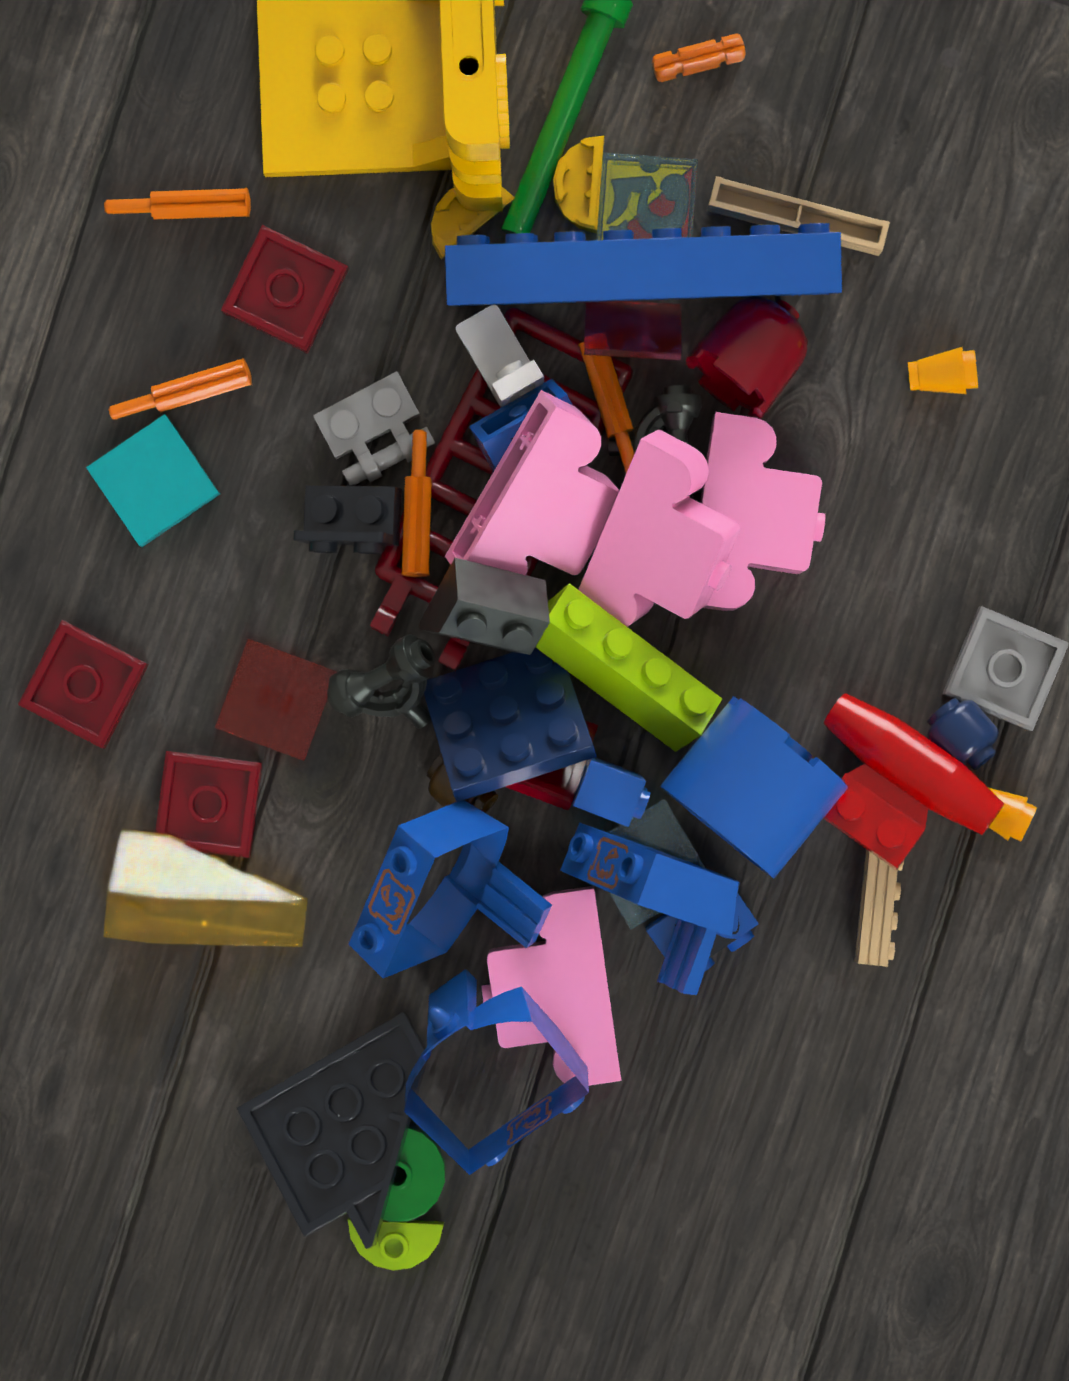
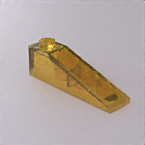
M122 829L107 892L103 937L160 944L302 947L308 898L258 875L251 876L225 864L226 860L213 854L208 856L184 845L185 841L172 835Z

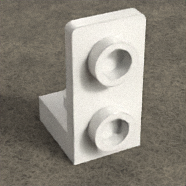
M490 305L456 326L458 336L500 407L507 405L544 383V376L535 360L530 361L497 305Z

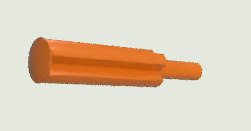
M248 188L151 191L150 198L106 200L104 202V210L107 214L151 213L153 219L249 217L251 198Z
M606 337L590 338L580 343L578 347H580L607 436L608 438L615 437L627 474L635 454L628 432L633 431L632 429L634 428L606 343Z
M244 358L151 386V394L112 405L108 409L109 414L115 420L155 407L161 413L252 385L250 369Z
M415 430L412 434L411 476L405 477L401 575L408 577H425L430 575L432 479L426 476L427 432L425 430Z

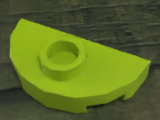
M348 1218L350 1239L359 1254L374 1266L393 1271L412 1268L426 1260L439 1244L444 1222L410 1220L406 1222H388L383 1220L376 1245L366 1249L350 1218Z

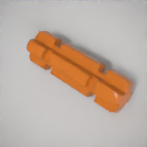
M732 34L721 37V41L718 43L713 39L679 48L676 54H672L671 51L659 53L653 56L652 60L654 74L657 81L664 82L676 79L678 73L687 76L718 68L721 62L724 61L726 65L741 62L745 59V46L740 34Z

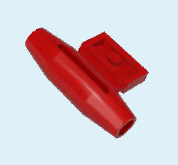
M844 693L838 699L823 722L863 763V765L845 773L841 778L848 786V789L823 819L895 870L900 867L925 832L928 810L983 835L1005 804L965 764L901 719L847 693Z

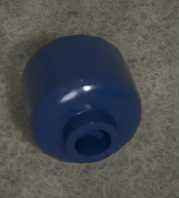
M954 698L940 707L927 721L930 725L927 738L966 766L970 765L974 771L987 763L996 754V751L991 746L997 740L999 731L972 700L959 702Z

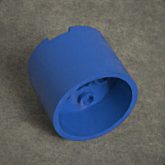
M734 696L660 785L665 792L703 824L773 879L848 789L846 783L817 757L813 759V756L792 739L790 734L741 698L738 700Z

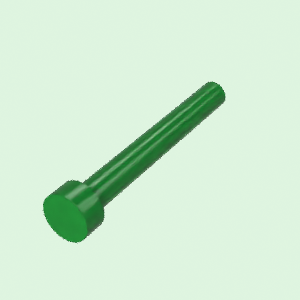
M631 0L583 1L580 10L587 16V19L501 230L505 233H531L555 174L558 161L562 157L613 28H624L633 7Z

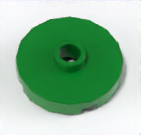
M414 1127L408 1128L398 1164L399 1167L405 1170L407 1177L402 1182H393L383 1220L388 1222H406L426 1214L438 1201L445 1183V1160L438 1144L424 1131Z

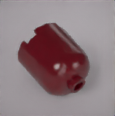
M752 296L739 300L730 307L686 357V365L689 369H694L696 366L704 375L698 383L720 403L732 411H735L739 405H742L750 410L748 413L749 417L761 419L802 365L807 354L808 340L802 326L797 321L800 318L799 313L789 303L781 299H777L774 302L770 299Z

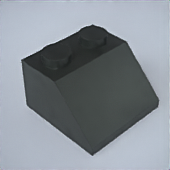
M454 558L419 622V630L506 651L531 655L550 623L546 580Z

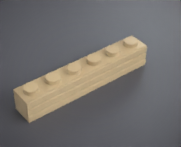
M716 176L707 208L709 212L758 225H780L781 231L798 234V226L800 224L830 223V232H841L842 247L879 256L883 251L890 224L889 221L874 219L726 180Z
M867 849L865 853L854 961L858 964L888 967V960H893L895 953V943L890 942L891 930H896L898 924V913L893 912L894 901H899L901 894V883L896 882L897 871H902L904 861L895 870Z

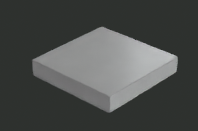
M979 606L942 694L952 699L956 698L959 702L972 700L983 712L1028 731H1033L1069 642Z

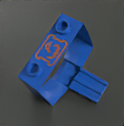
M462 800L398 825L349 945L382 978H386L446 953L477 909L521 945L528 948L535 943L552 904L499 862L507 840L509 827ZM464 845L451 873L444 877L425 906L407 924L435 858Z
M579 823L575 835L570 841L568 852L560 871L637 905L678 918L657 982L663 983L683 994L697 995L717 932L732 937L736 898L740 882L656 849Z
M465 969L429 995L427 1047L413 1067L406 1082L404 1112L471 1175L485 1164L493 1166L506 1155L508 1148L559 1113L567 1114L575 1110L583 1102L585 1095L589 1093V1082L586 1064L556 1024L523 987L503 992L476 1007L477 979ZM505 1022H533L575 1076L468 1150L411 1089L416 1076L431 1056L432 1049L465 1026L470 1030H474L487 1025Z

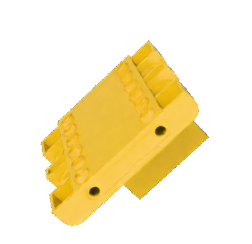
M257 0L264 176L286 177L452 170L456 198L464 208L474 212L503 211L501 149H510L506 54H497L495 6H504V0ZM464 64H479L476 73L465 75Z

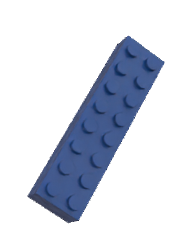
M830 223L800 224L798 226V234H780V225L750 226V235L731 236V227L729 226L702 227L701 237H682L681 228L652 229L651 239H634V232L632 230L603 231V240L586 241V234H583V232H555L554 242H538V235L534 233L505 234L504 244H490V237H486V235L457 236V245L445 246L447 305L842 293L841 232H830Z

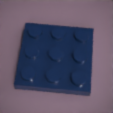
M536 647L531 655L512 652L427 680L424 696L456 802L597 757L568 671Z

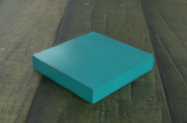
M166 414L86 467L140 547L145 546L220 495Z

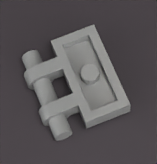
M397 371L313 415L336 460L352 451L356 455L359 462L342 470L350 486H355L366 479L371 483L382 477L381 471L404 459L407 462L412 461V434L409 435L404 424L420 416V413ZM427 426L420 429L427 432V447L434 444L435 442ZM391 431L397 442L371 455L366 444Z

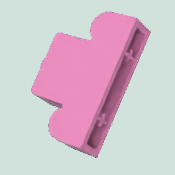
M540 391L447 551L445 557L450 565L454 558H459L526 575L528 570L525 558L532 556L571 575H578L582 571L598 544L620 490L605 474L586 466L598 455L601 448V436L598 429L579 409L549 393Z
M715 412L712 418L706 457L709 473L707 481L703 486V492H701L700 503L737 522L740 526V532L726 561L732 566L728 578L720 590L713 591L708 604L703 608L733 611L745 605L751 599L755 590L754 576L747 567L792 574L803 573L810 566L813 541L821 542L823 537L825 514L818 513L822 487L821 478L815 475L764 468V464L774 454L777 445L776 435L773 428L766 421L758 418Z
M660 429L641 438L579 587L580 592L627 627L646 615L654 603L684 619L691 617L708 604L713 591L720 590L731 571L732 566L726 561L740 532L739 524L690 498L691 494L704 486L708 478V463L700 451Z
M589 886L550 892L542 896L552 904L539 933L542 938L546 939L545 941L535 942L528 948L519 944L489 950L487 965L490 984L481 986L483 1003L503 992L523 987L556 1024L588 1067L589 1085L621 1081L594 887ZM505 1022L496 1024L498 1042L503 1048L548 1042L533 1022ZM554 1050L553 1067L555 1073L562 1082L566 1083L575 1075Z

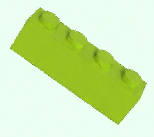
M570 583L548 601L550 623L537 643V649L675 752L702 735L722 700L721 697Z

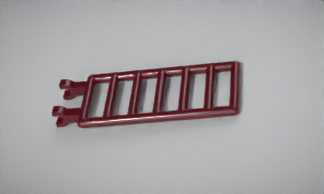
M510 308L505 312L504 318L514 335L517 330H520L584 363L580 347H578L583 341L518 308ZM611 356L622 393L624 394L632 379L633 369L630 365ZM478 368L426 466V476L432 479L431 498L466 516L469 515L477 500L440 480L453 456L490 475L493 474L481 449L462 439L474 414L484 418L501 408L497 403L484 397L488 385ZM543 374V376H544V383H545L546 381L552 379V378H550V377H548V376H546V375ZM554 380L568 395L572 405L589 418V421L598 429L602 437L605 426L597 401ZM404 511L400 517L399 546H385L374 569L378 578L392 584L370 624L371 629L389 637L410 594L430 604L438 589V586L420 577L401 575L402 568L397 566L403 554ZM430 529V551L446 558L445 555L453 541ZM527 556L525 558L528 570L526 575L531 576L539 559ZM451 637L438 660L439 663L456 671L470 642Z

